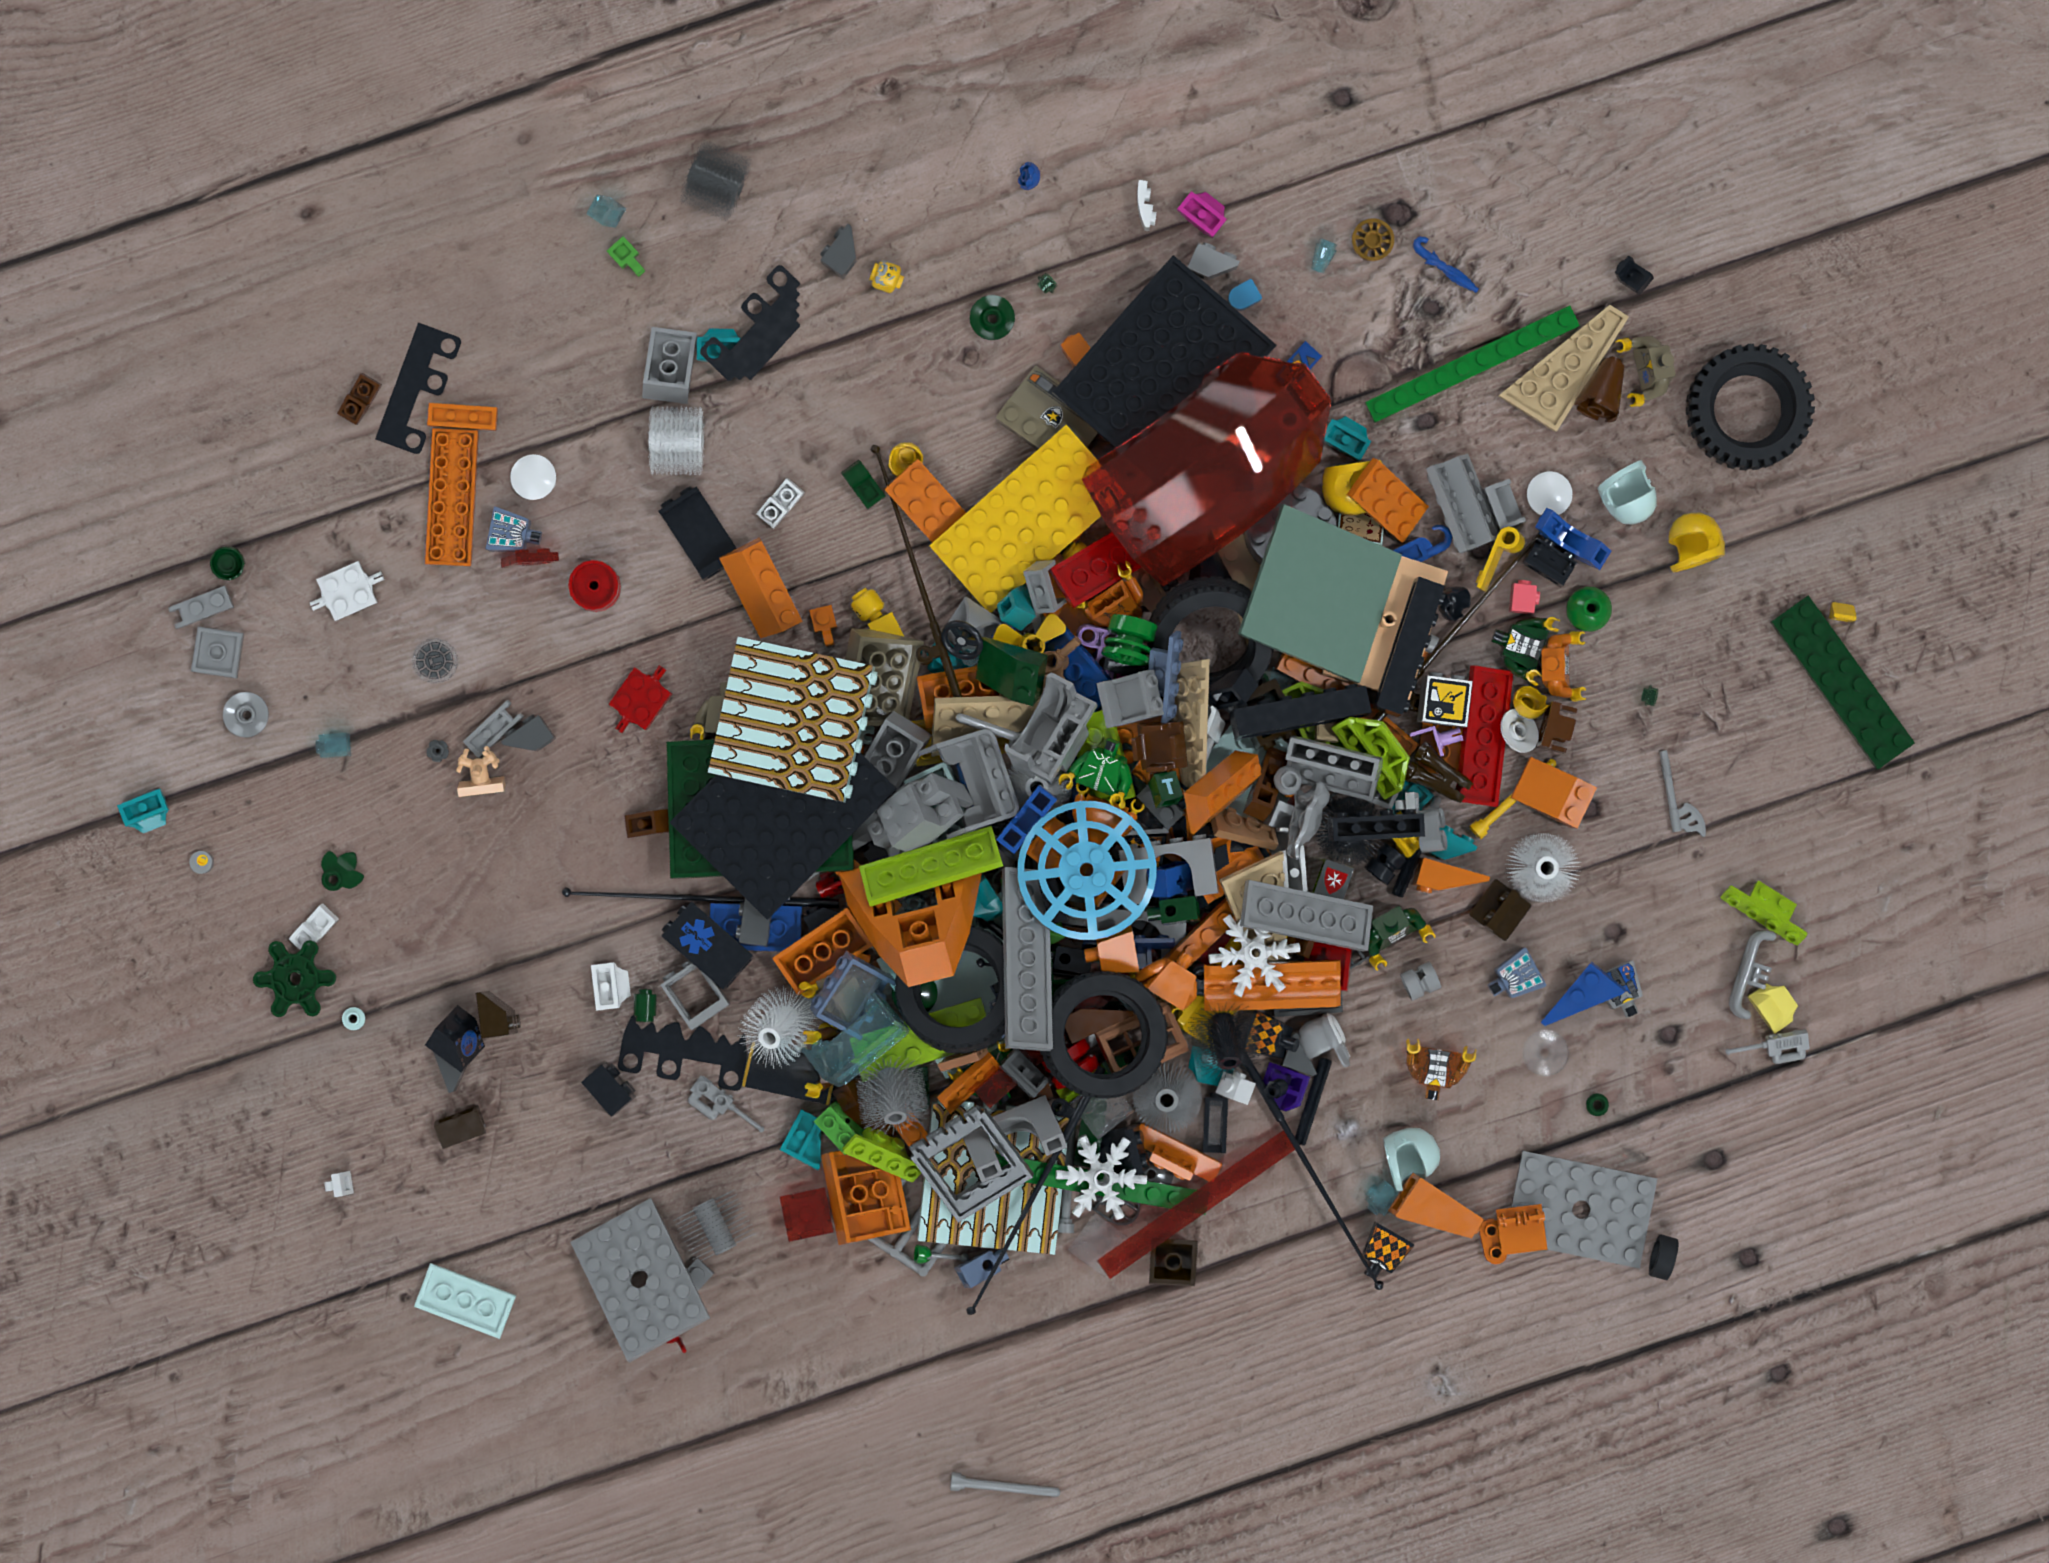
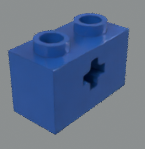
M1174 861L1157 866V878L1152 897H1159L1160 901L1173 899V896H1185L1187 891L1194 889L1192 871L1187 861ZM1147 869V875H1148V881H1149V869Z

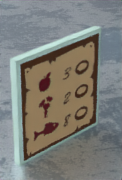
M1339 513V528L1382 546L1384 528L1367 513L1357 516H1345Z

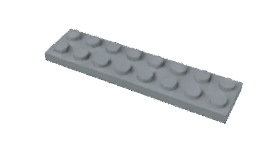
M1004 867L1002 869L1005 1048L1051 1051L1053 1049L1050 929L1043 925L1026 905L1019 887L1018 868ZM1024 868V872L1036 870V869H1025V868ZM1038 880L1025 881L1031 900L1044 915L1046 909Z

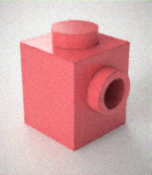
M1518 580V584L1514 583L1511 586L1509 612L1531 615L1534 613L1535 605H1539L1540 592L1537 591L1536 585H1531L1532 581Z

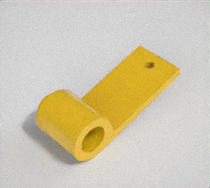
M1508 526L1501 529L1498 533L1484 570H1480L1476 579V583H1478L1477 588L1481 591H1487L1503 550L1509 553H1518L1523 549L1525 539L1517 529Z

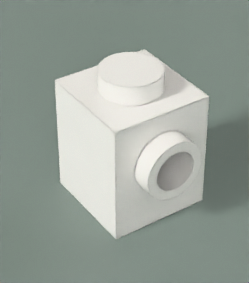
M1235 1070L1232 1074L1223 1071L1216 1093L1248 1105L1256 1083L1246 1080L1245 1074H1239Z

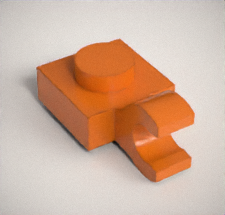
M832 605L809 610L815 633L822 632L826 647L835 645L831 629L837 628Z

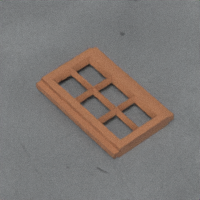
M1167 1001L1161 1002L1160 1005L1169 1025L1166 1031L1172 1032L1176 1043L1167 1046L1161 1063L1189 1051L1188 1044L1174 1014L1171 1013V1008ZM1136 1014L1095 1033L1096 1040L1111 1073L1124 1068H1119L1115 1056L1131 1050L1134 1057L1137 1054L1135 1047L1140 1045L1141 1040L1132 1043L1128 1031L1140 1026ZM1123 1034L1128 1046L1112 1053L1107 1041Z

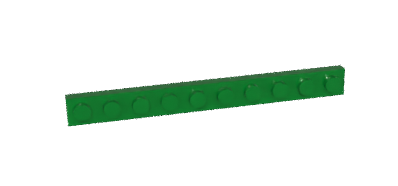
M1567 306L1365 402V405L1373 422L1377 423L1580 326L1571 306Z
M995 1153L1000 1167L1008 1164L1004 1156H1001L1000 1153ZM1023 1158L1034 1173L1033 1178L1026 1181V1183L1037 1184L1048 1162ZM1054 1164L1043 1186L1075 1192L1089 1189V1183L1085 1180L1080 1185L1076 1181L1067 1186L1068 1179H1055L1056 1170L1069 1171L1066 1165ZM1104 1173L1098 1174L1097 1180L1103 1179ZM1148 1180L1147 1184L1134 1183L1135 1189L1129 1188L1126 1184L1122 1188L1118 1182L1112 1185V1191L1119 1192L1116 1197L1125 1201L1206 1215L1210 1195L1208 1191ZM1102 1191L1095 1193L1097 1196L1104 1197L1105 1195Z

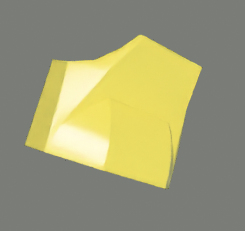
M1765 983V990L1758 988L1747 997L1772 1033L1776 1034L1793 1021V1014L1798 1005L1785 986H1771Z

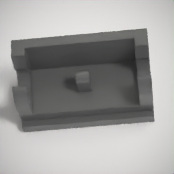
M1012 1049L998 1064L1029 1097L1035 1098L1049 1082L1048 1078L1019 1049Z

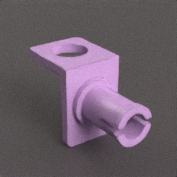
M1435 726L1409 734L1410 737L1432 731L1440 757L1444 756L1442 750L1444 746L1463 741L1462 734L1452 737V735L1461 733L1459 727L1439 733V731H1436Z

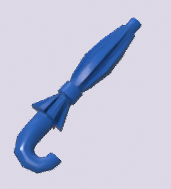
M1419 236L1414 240L1413 248L1419 256L1426 260L1425 264L1436 266L1452 282L1477 293L1479 288L1464 273L1450 265H1446L1444 261L1439 259L1435 251L1431 253L1421 246V243L1426 244L1428 242V238Z

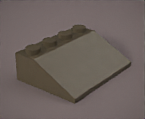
M851 628L845 660L872 665L875 667V672H878L875 686L871 685L870 694L873 695L870 708H866L865 717H868L867 725L882 726L885 719L893 711L909 720L920 665L916 660V650L924 645V641L875 630Z

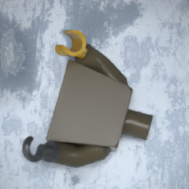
M728 682L720 683V696H710L709 700L703 702L696 714L694 725L690 729L691 739L695 733L700 734V740L704 739V733H717Z

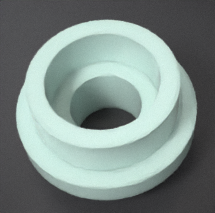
M349 1008L343 1013L342 1022L347 1029L358 1030L365 1023V1014L359 1008ZM352 1014L357 1016L355 1023L350 1022L349 1018Z

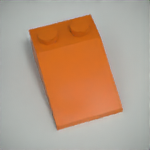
M1530 757L1510 798L1570 828L1578 829L1597 787Z
M1419 858L1412 885L1417 886V891L1432 894V891L1487 882L1490 880V877L1431 859Z

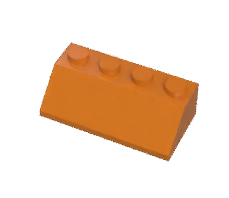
M760 537L719 557L760 639L781 633L803 622Z
M977 666L954 670L962 697L1003 696L975 679ZM945 672L917 676L926 729L933 726L935 698L953 697Z
M1235 750L1184 792L1190 833L1195 834L1242 795L1260 777L1261 766L1258 754Z
M847 907L772 957V959L795 993L800 995L806 991L799 988L800 983L808 982L814 985L816 981L830 975L836 968L837 960L844 955L846 950L857 957L873 945Z

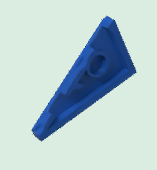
M1591 962L1541 1023L1547 1026L1622 995L1626 989Z

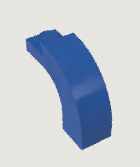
M1549 508L1545 509L1535 526L1540 531L1539 534L1552 541L1556 547L1571 553L1576 559L1598 570L1602 568L1611 553V550L1601 541L1572 527Z

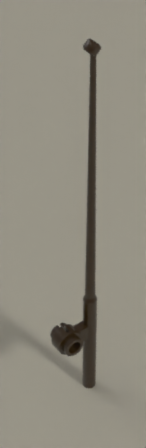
M872 445L870 450L877 455L887 486L890 483L879 453L880 447ZM890 497L936 644L932 647L926 645L919 647L916 650V660L921 665H929L933 659L940 657L952 696L962 697L948 651L941 641V630L930 604L898 506ZM922 651L929 654V656L926 658L921 657Z
M1539 533L1427 657L1422 668L1418 671L1417 681L1541 536ZM1412 692L1409 710L1418 712L1420 694ZM1378 711L1371 720L1383 721L1388 714Z

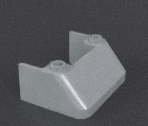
M988 729L979 730L918 751L919 756L938 750L944 763L948 765L959 763L974 806L963 812L962 821L965 828L947 834L948 839L1009 819L1018 813L1019 804L997 739L992 731Z

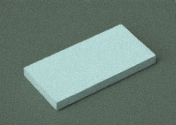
M430 1263L414 1307L500 1339L517 1295Z

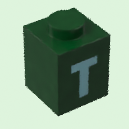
M1176 771L1156 772L1148 782L1155 808L1177 805L1183 797Z

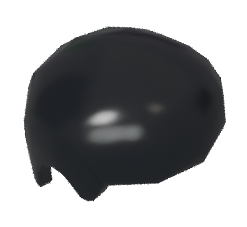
M1453 586L1446 588L1443 591L1446 593L1441 606L1438 605L1439 611L1444 619L1456 621L1464 617L1462 614L1463 609L1470 607L1471 595L1465 587Z

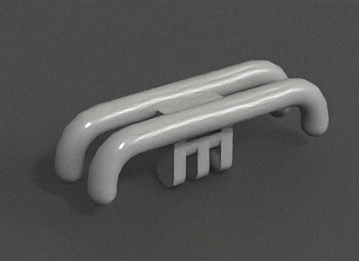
M1755 932L1747 942L1729 999L1730 1010L1741 1019L1751 1018V1012L1745 1010L1741 1005L1747 984L1763 990L1766 989V985L1758 983V980L1768 981L1769 977L1762 975L1761 971L1771 973L1772 968L1755 963L1754 960L1759 945L1763 940L1774 941L1776 939L1774 932Z

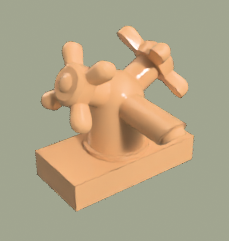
M488 746L484 747L485 751L482 752L484 755L482 759L476 758L472 760L467 758L469 749H464L463 754L458 758L456 771L460 773L462 767L465 766L470 768L471 780L459 782L457 787L458 797L504 792L506 786L504 776L489 778L487 765L491 763L496 769L500 760L490 751Z

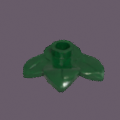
M328 851L322 858L321 866L324 873L321 881L325 889L329 891H337L342 887L352 889L363 881L365 876L355 871L357 866L356 853H345L337 858L332 851ZM333 875L337 877L335 884L330 883V877Z

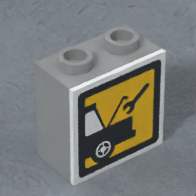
M1429 672V676H1422L1417 722L1460 728L1467 727L1472 681H1466L1465 676L1459 675L1443 678V673Z

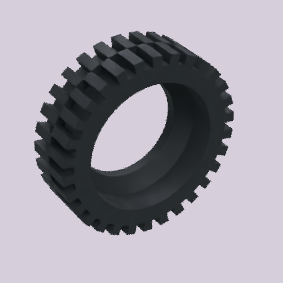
M1747 344L1744 347L1738 345L1732 349H1727L1706 363L1695 376V381L1690 385L1689 390L1691 392L1687 395L1686 402H1689V406L1686 408V415L1689 414L1690 418L1687 420L1688 427L1692 426L1693 429L1691 436L1693 439L1697 437L1699 440L1697 446L1700 449L1704 447L1707 450L1706 455L1709 458L1713 456L1717 458L1715 462L1720 465L1726 463L1728 468L1734 469L1739 467V470L1744 471L1769 467L1792 454L1802 444V439L1807 437L1809 433L1807 429L1813 423L1811 415L1815 413V406H1811V402L1815 400L1814 394L1809 393V389L1812 388L1811 382H1805L1804 377L1807 374L1804 370L1799 372L1797 369L1799 364L1796 360L1791 363L1788 360L1790 356L1786 353L1779 354V349L1777 348L1766 349L1767 345L1760 344L1758 347H1755L1754 344ZM1755 376L1768 382L1776 391L1781 403V416L1775 430L1768 437L1756 442H1740L1725 434L1718 425L1714 412L1715 399L1722 386L1733 378Z

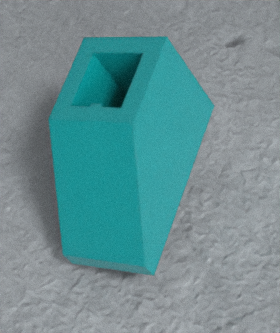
M1026 584L1013 589L997 604L1001 621L1021 631L1036 617Z
M1445 825L1444 828L1439 829L1444 830L1446 834L1447 849L1430 852L1429 854L1443 861L1476 851L1478 846L1473 844L1475 840L1464 834L1459 837L1453 834L1454 829Z

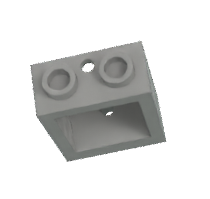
M688 960L681 965L683 970L677 974L672 971L662 978L665 982L661 984V987L689 1028L694 1030L729 1006L730 1002L720 987L700 970L720 1000L692 1018L670 987L697 968Z

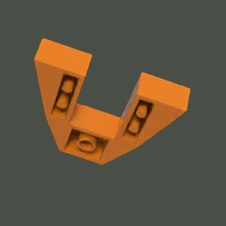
M859 868L839 873L850 911L879 956L908 987L954 976L970 934L982 873L935 887L938 905L899 915L895 913L893 900L869 906Z

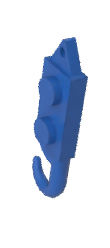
M1435 525L1432 526V530H1441L1445 534L1443 542L1433 546L1430 541L1421 537L1392 551L1402 554L1403 557L1422 562L1449 548L1452 543V534L1448 527Z

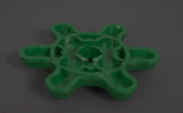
M308 940L304 942L301 950L296 954L289 953L280 941H274L269 945L268 952L274 960L273 968L269 971L255 973L253 983L258 988L268 987L274 991L275 1000L271 1005V1012L274 1016L283 1017L292 1004L301 1005L308 1016L314 1017L320 1013L321 1005L316 999V990L321 986L329 987L334 985L337 977L334 971L329 969L320 970L315 966L314 958L319 951L315 941ZM293 972L301 975L299 985L293 984L290 980Z

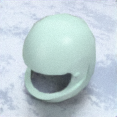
M1642 460L1618 471L1597 488L1602 502L1609 513L1623 524L1633 525L1645 521L1653 514L1657 506L1655 487L1651 486L1650 479L1646 477V466Z
M1405 1128L1383 1138L1396 1191H1403V1182L1412 1173L1425 1179L1439 1166L1440 1149L1434 1137L1421 1128Z

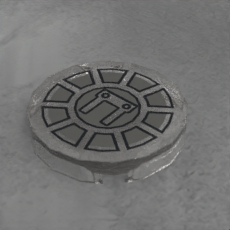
M439 638L427 639L421 642L415 649L412 664L416 674L423 681L432 684L443 683L449 680L457 670L458 655L454 647L447 641Z

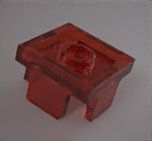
M825 1187L812 1188L780 1196L789 1242L834 1233L833 1218Z

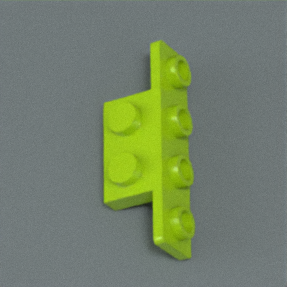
M1759 880L1754 884L1749 896L1730 885L1720 897L1728 905L1735 907L1749 918L1764 925L1768 930L1785 938L1789 943L1798 946L1807 937L1808 933L1789 921L1797 904Z
M867 1127L862 1132L863 1137L855 1134L842 1148L843 1153L909 1182H914L921 1174L912 1159L908 1157L904 1142L897 1137L893 1138L886 1135L883 1131H879V1129L872 1130V1128Z

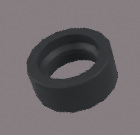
M1662 1234L1657 1237L1649 1263L1650 1276L1666 1281L1670 1278L1678 1254V1239Z

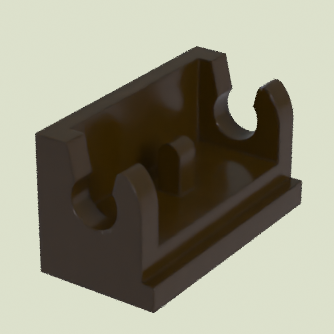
M478 1105L436 1120L434 1124L442 1149L486 1134V1125Z

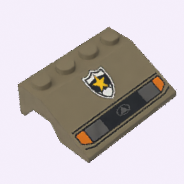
M1036 365L996 416L998 423L1036 450L1066 424L1086 447L1098 435L1092 427L1052 394L1060 382Z

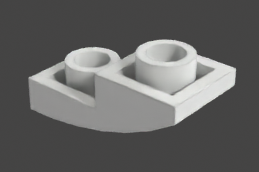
M1139 180L1137 190L1138 212L1144 230L1149 231L1150 225L1155 226L1157 212L1152 211L1153 205L1144 204L1145 201L1149 202L1151 188H1147L1148 181Z
M786 478L756 514L774 529L805 492L789 478Z

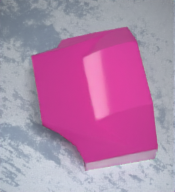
M1191 191L1177 208V211L1187 221L1211 238L1215 236L1227 220L1224 217L1225 206L1207 192L1195 194Z

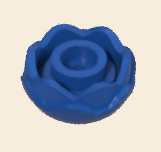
M1026 162L1025 165L1020 167L1021 175L1018 178V183L1021 185L1020 188L1031 190L1039 183L1040 170L1034 163Z

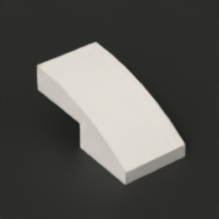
M322 903L298 927L289 940L299 950H301L303 943L308 940L318 943L339 918Z

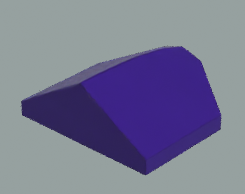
M1269 1062L1263 1079L1266 1086L1270 1081L1277 1078L1284 1079L1288 1084L1286 1094L1280 1098H1274L1280 1110L1287 1112L1300 1107L1310 1077L1293 1069Z

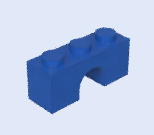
M1039 785L996 840L1015 854L1022 846L1032 827L1048 813L1058 798L1042 785Z

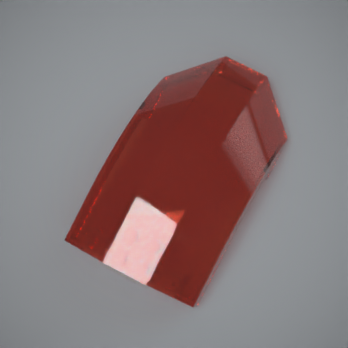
M1240 352L1203 377L1200 388L1140 433L1088 466L1082 481L1106 525L1132 559L1162 586H1165L1243 534L1285 499L1321 461L1332 399L1306 364L1284 362L1282 359L1266 356L1257 357L1250 355V353Z

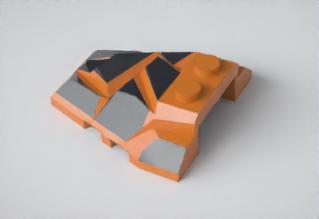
M1185 808L1183 810L1186 814L1169 829L1171 839L1183 837L1184 842L1193 841L1192 836L1206 834V839L1212 838L1219 893L1196 896L1199 901L1200 910L1224 895L1219 879L1272 854L1266 848L1214 836L1211 821L1195 834L1190 833L1187 809ZM1177 855L1178 861H1186L1181 856ZM1194 889L1187 891L1189 896H1195Z

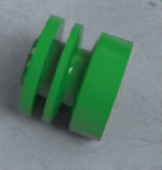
M1111 615L1107 630L1116 637L1105 638L1104 642L1108 646L1103 647L1102 655L1125 665H1149V657L1146 655H1150L1151 648L1143 643L1155 641L1157 625L1133 616Z

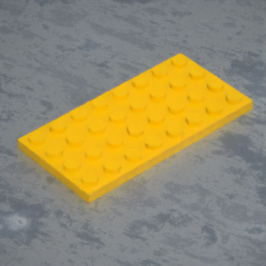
M1066 424L929 546L987 611L992 613L997 608V604L1009 592L1026 583L1024 570L1036 561L1052 560L1127 493Z

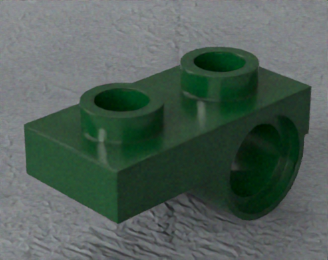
M857 460L841 472L867 510L886 497L860 460Z

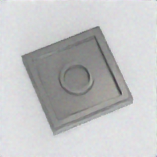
M198 627L191 672L237 678L244 633Z

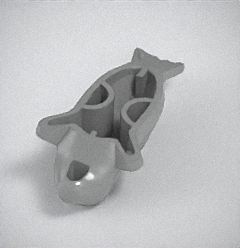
M1316 782L1307 793L1299 789L1294 794L1295 805L1289 824L1286 855L1296 860L1300 857L1301 846L1318 831L1322 820L1323 808L1329 802L1330 794L1323 782Z

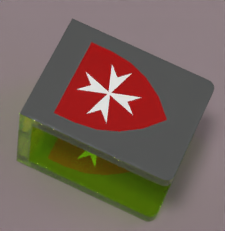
M1324 859L1312 893L1344 899L1354 869Z

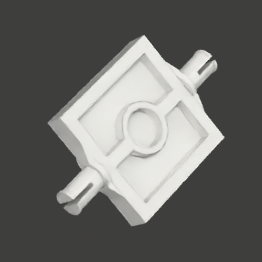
M359 561L316 579L321 589L322 597L309 602L310 606H313L311 608L315 611L326 605L335 621L378 603L374 596L372 585L385 580L384 576L377 578L383 575L380 571L368 577Z

